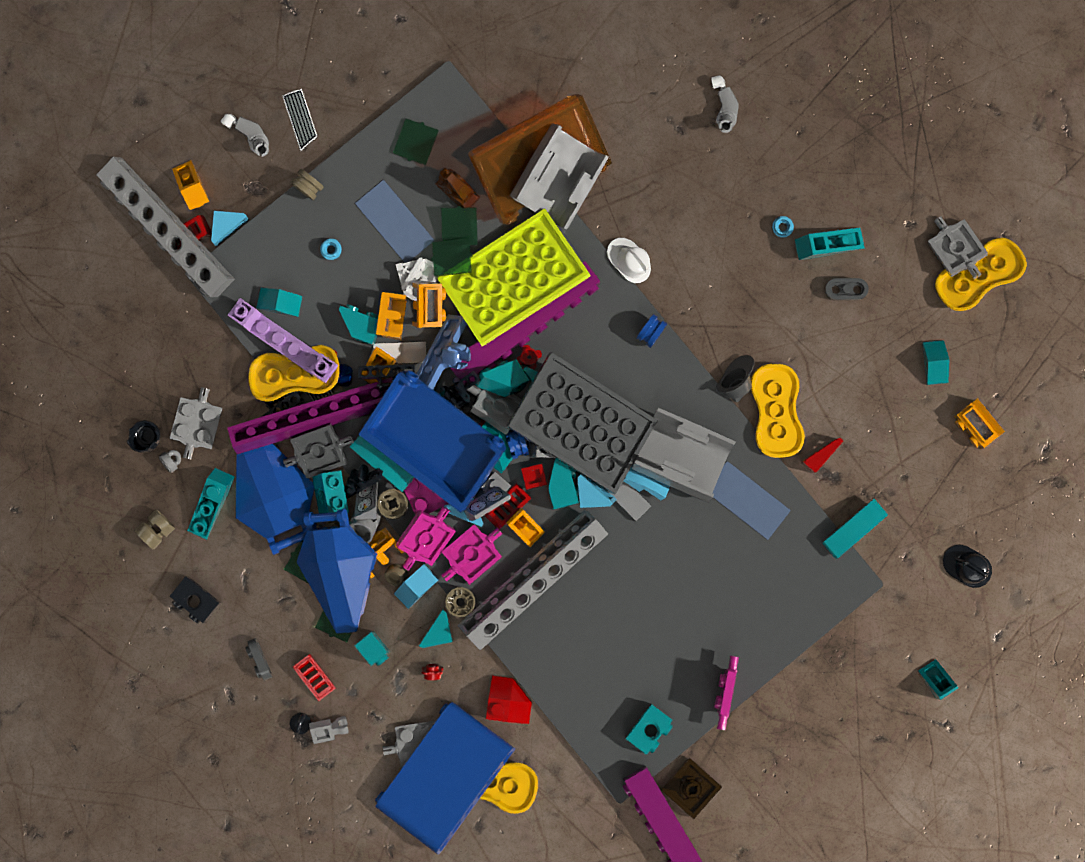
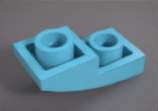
M632 466L623 480L640 492L645 489L659 500L666 498L670 486L633 470Z

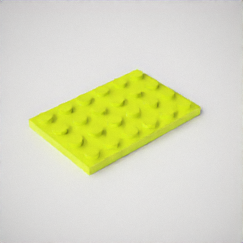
M544 208L437 279L442 284V287L445 288L453 304L483 347L589 278L590 274Z

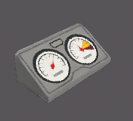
M378 482L356 494L355 519H377Z
M494 487L471 501L464 512L469 521L477 520L510 500L511 496L500 487Z

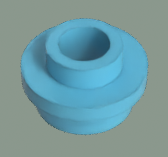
M786 216L776 218L772 224L774 234L781 238L788 237L794 229L792 220ZM785 224L787 229L781 231L779 225Z
M326 239L321 244L320 252L325 259L335 260L341 255L342 247L337 240ZM329 246L335 247L333 253L327 252Z

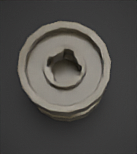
M157 509L147 517V522H142L134 530L153 550L162 542L163 536L167 537L175 530L172 523ZM154 524L160 528L158 532L152 527Z

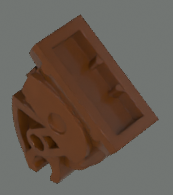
M444 168L439 173V180L435 185L465 213L481 198L452 169L447 170V168Z

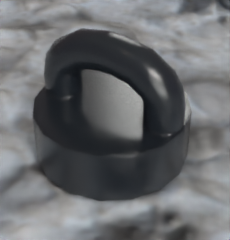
M296 713L290 719L291 730L296 734H305L310 730L309 723H312L311 718L305 713Z

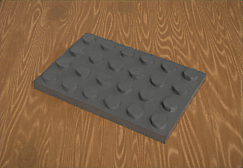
M550 352L506 427L610 493L616 494L658 420L556 354Z

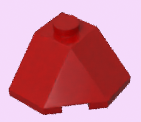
M492 675L486 719L529 724L532 706L530 699L514 678Z

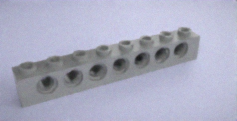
M112 157L97 173V176L101 179V185L115 194V200L128 208L129 215L142 223L143 230L148 235L155 237L157 245L162 250L169 252L172 256L171 260L177 266L183 267L186 271L185 275L191 281H196L200 286V291L205 296L219 297L235 280L122 157ZM121 178L124 179V186L122 188L119 186ZM135 193L138 194L137 203H135L133 200V196ZM149 208H151L153 211V215L151 218H149L147 215V211ZM164 223L167 226V231L165 234L161 230V227ZM178 238L181 240V247L179 249L176 247V240ZM191 254H194L196 258L194 264L190 262ZM206 269H208L210 272V277L208 280L204 277V272Z
M585 509L459 623L458 627L481 650L601 542L608 533Z

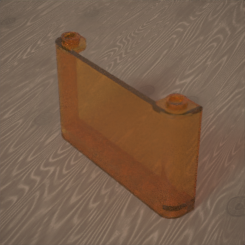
M574 94L562 99L468 153L500 223L508 225L517 220L516 217L519 215L518 210L525 207L511 198L510 194L552 123L560 125L562 131L592 150L609 157L582 95ZM610 157L606 161L600 173L604 172L607 169V166L612 164Z

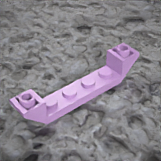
M241 298L228 314L231 319L324 383L328 381L338 367L335 362L323 354H319L262 315L256 308Z

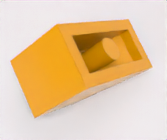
M192 160L172 169L179 190L189 210L201 207L209 202Z

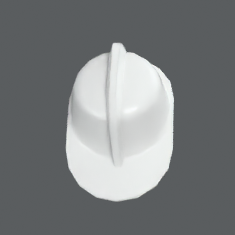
M617 238L608 245V259L627 281L641 283L649 277L651 271L650 258L644 249L639 248L634 242L626 238Z

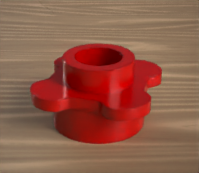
M524 345L522 347L523 352L521 356H518L517 361L520 365L524 364L534 370L537 367L538 359L542 357V353L540 350L532 349L529 345Z
M430 663L422 667L423 671H421L424 679L439 680L441 679V674H443V667Z

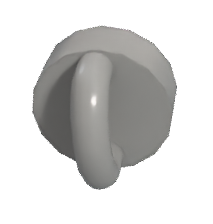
M171 450L168 453L163 452L159 455V460L169 473H173L178 469L177 465L181 462V455L178 451ZM174 455L176 457V460L173 461L171 459V456Z

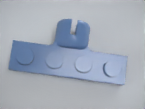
M447 315L417 372L418 379L431 389H434L445 368L463 369L468 364L461 361L469 362L471 359L470 349L465 344L457 343L467 325L462 316Z

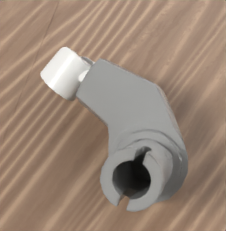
M715 76L711 78L713 88L721 89L718 92L721 108L716 121L721 132L728 133L736 124L739 103L731 88L725 87L724 78L722 76Z
M232 114L224 115L221 123L228 128L234 123L236 125L235 130L247 137L252 152L258 156L260 154L261 156L268 154L269 141L258 123L243 117L237 119Z

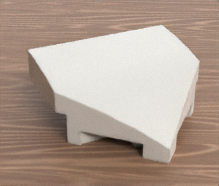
M422 257L407 263L396 264L401 290L412 301L417 300V288L412 287V283L439 282L437 278L445 272V269ZM428 290L427 300L432 294L433 290Z

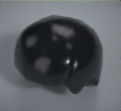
M147 420L138 421L129 429L127 444L132 450L147 453L153 451L159 445L160 429L155 423Z

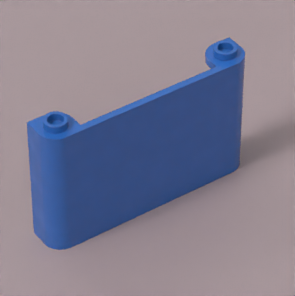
M410 370L407 372L402 371L397 374L359 435L461 513L467 508L506 450L505 442L500 437L493 436L419 380L416 373Z
M454 702L444 704L439 711L440 717L387 790L385 792L382 791L375 799L378 810L438 855L516 749Z

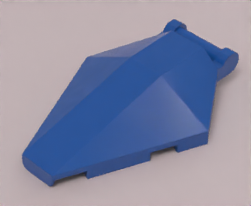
M274 444L237 454L236 519L266 538L273 555L280 553L279 550L304 540L307 527L303 516L304 513L310 512L315 489L313 482L306 478L305 474L295 465L286 468L283 459L287 457ZM301 526L303 529L302 532L276 542L274 539L275 536Z
M346 509L319 514L306 512L303 519L307 531L297 564L335 632H357L360 617L364 613L370 587L371 570H374L377 553L351 528ZM338 521L340 526L316 528V522Z

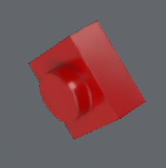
M542 464L521 469L526 490L547 485Z

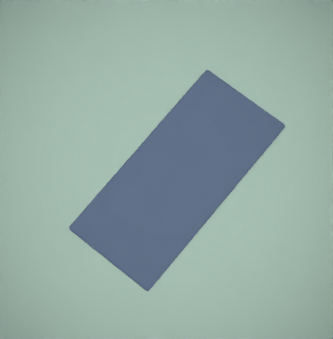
M384 180L355 203L405 263L411 261L434 241Z
M727 461L724 464L713 490V498L768 540L791 510Z

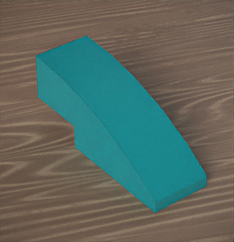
M360 435L350 446L373 468L383 470L382 475L401 492L415 478Z
M874 498L854 516L849 518L822 544L837 559L878 525L888 514Z

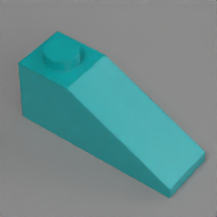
M861 228L812 233L795 239L799 260L819 258L865 248Z

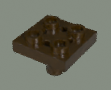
M689 758L661 791L692 819H695L722 786Z

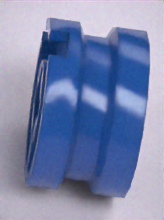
M653 314L636 339L639 341L643 340L646 342V346L651 348L665 329L667 323L659 321L658 317Z
M509 431L505 436L512 459H517L520 455H529L525 438L514 431Z

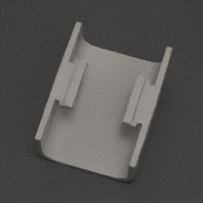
M552 123L529 160L510 197L535 213L545 208L555 224L567 230L609 157L592 150L562 131L560 125Z
M658 408L653 417L658 421L635 459L632 469L709 503L714 496L713 490L725 461L735 445V441Z

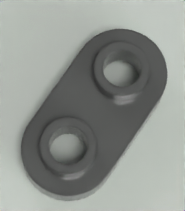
M835 278L830 280L825 287L827 297L835 301L861 300L868 294L869 290L866 281L860 278ZM837 286L839 293H833L832 287ZM858 286L861 289L860 293H855L853 288Z
M254 638L247 641L248 646L245 649L249 658H254L257 666L254 667L257 677L263 678L264 681L272 678V672L258 640Z

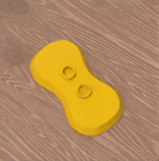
M1007 238L990 240L984 245L988 255L975 264L981 276H977L974 279L967 269L951 277L946 269H944L938 275L935 282L937 294L944 304L952 310L966 311L975 307L989 290L999 285L1012 283L1024 274L1027 262L1021 249Z
M325 345L311 347L338 365L326 383L315 378L281 354H262L253 360L249 368L248 380L251 393L261 401H274L296 391L312 394L325 393L335 386L339 378V361L335 351Z
M767 364L755 370L751 378V391L759 408L756 442L761 452L767 456L775 458L790 457L801 450L805 438L803 427L796 413L799 379L795 371L787 365Z
M505 764L480 799L492 802L508 813L517 814L525 812L532 806L538 790L537 775L525 764Z

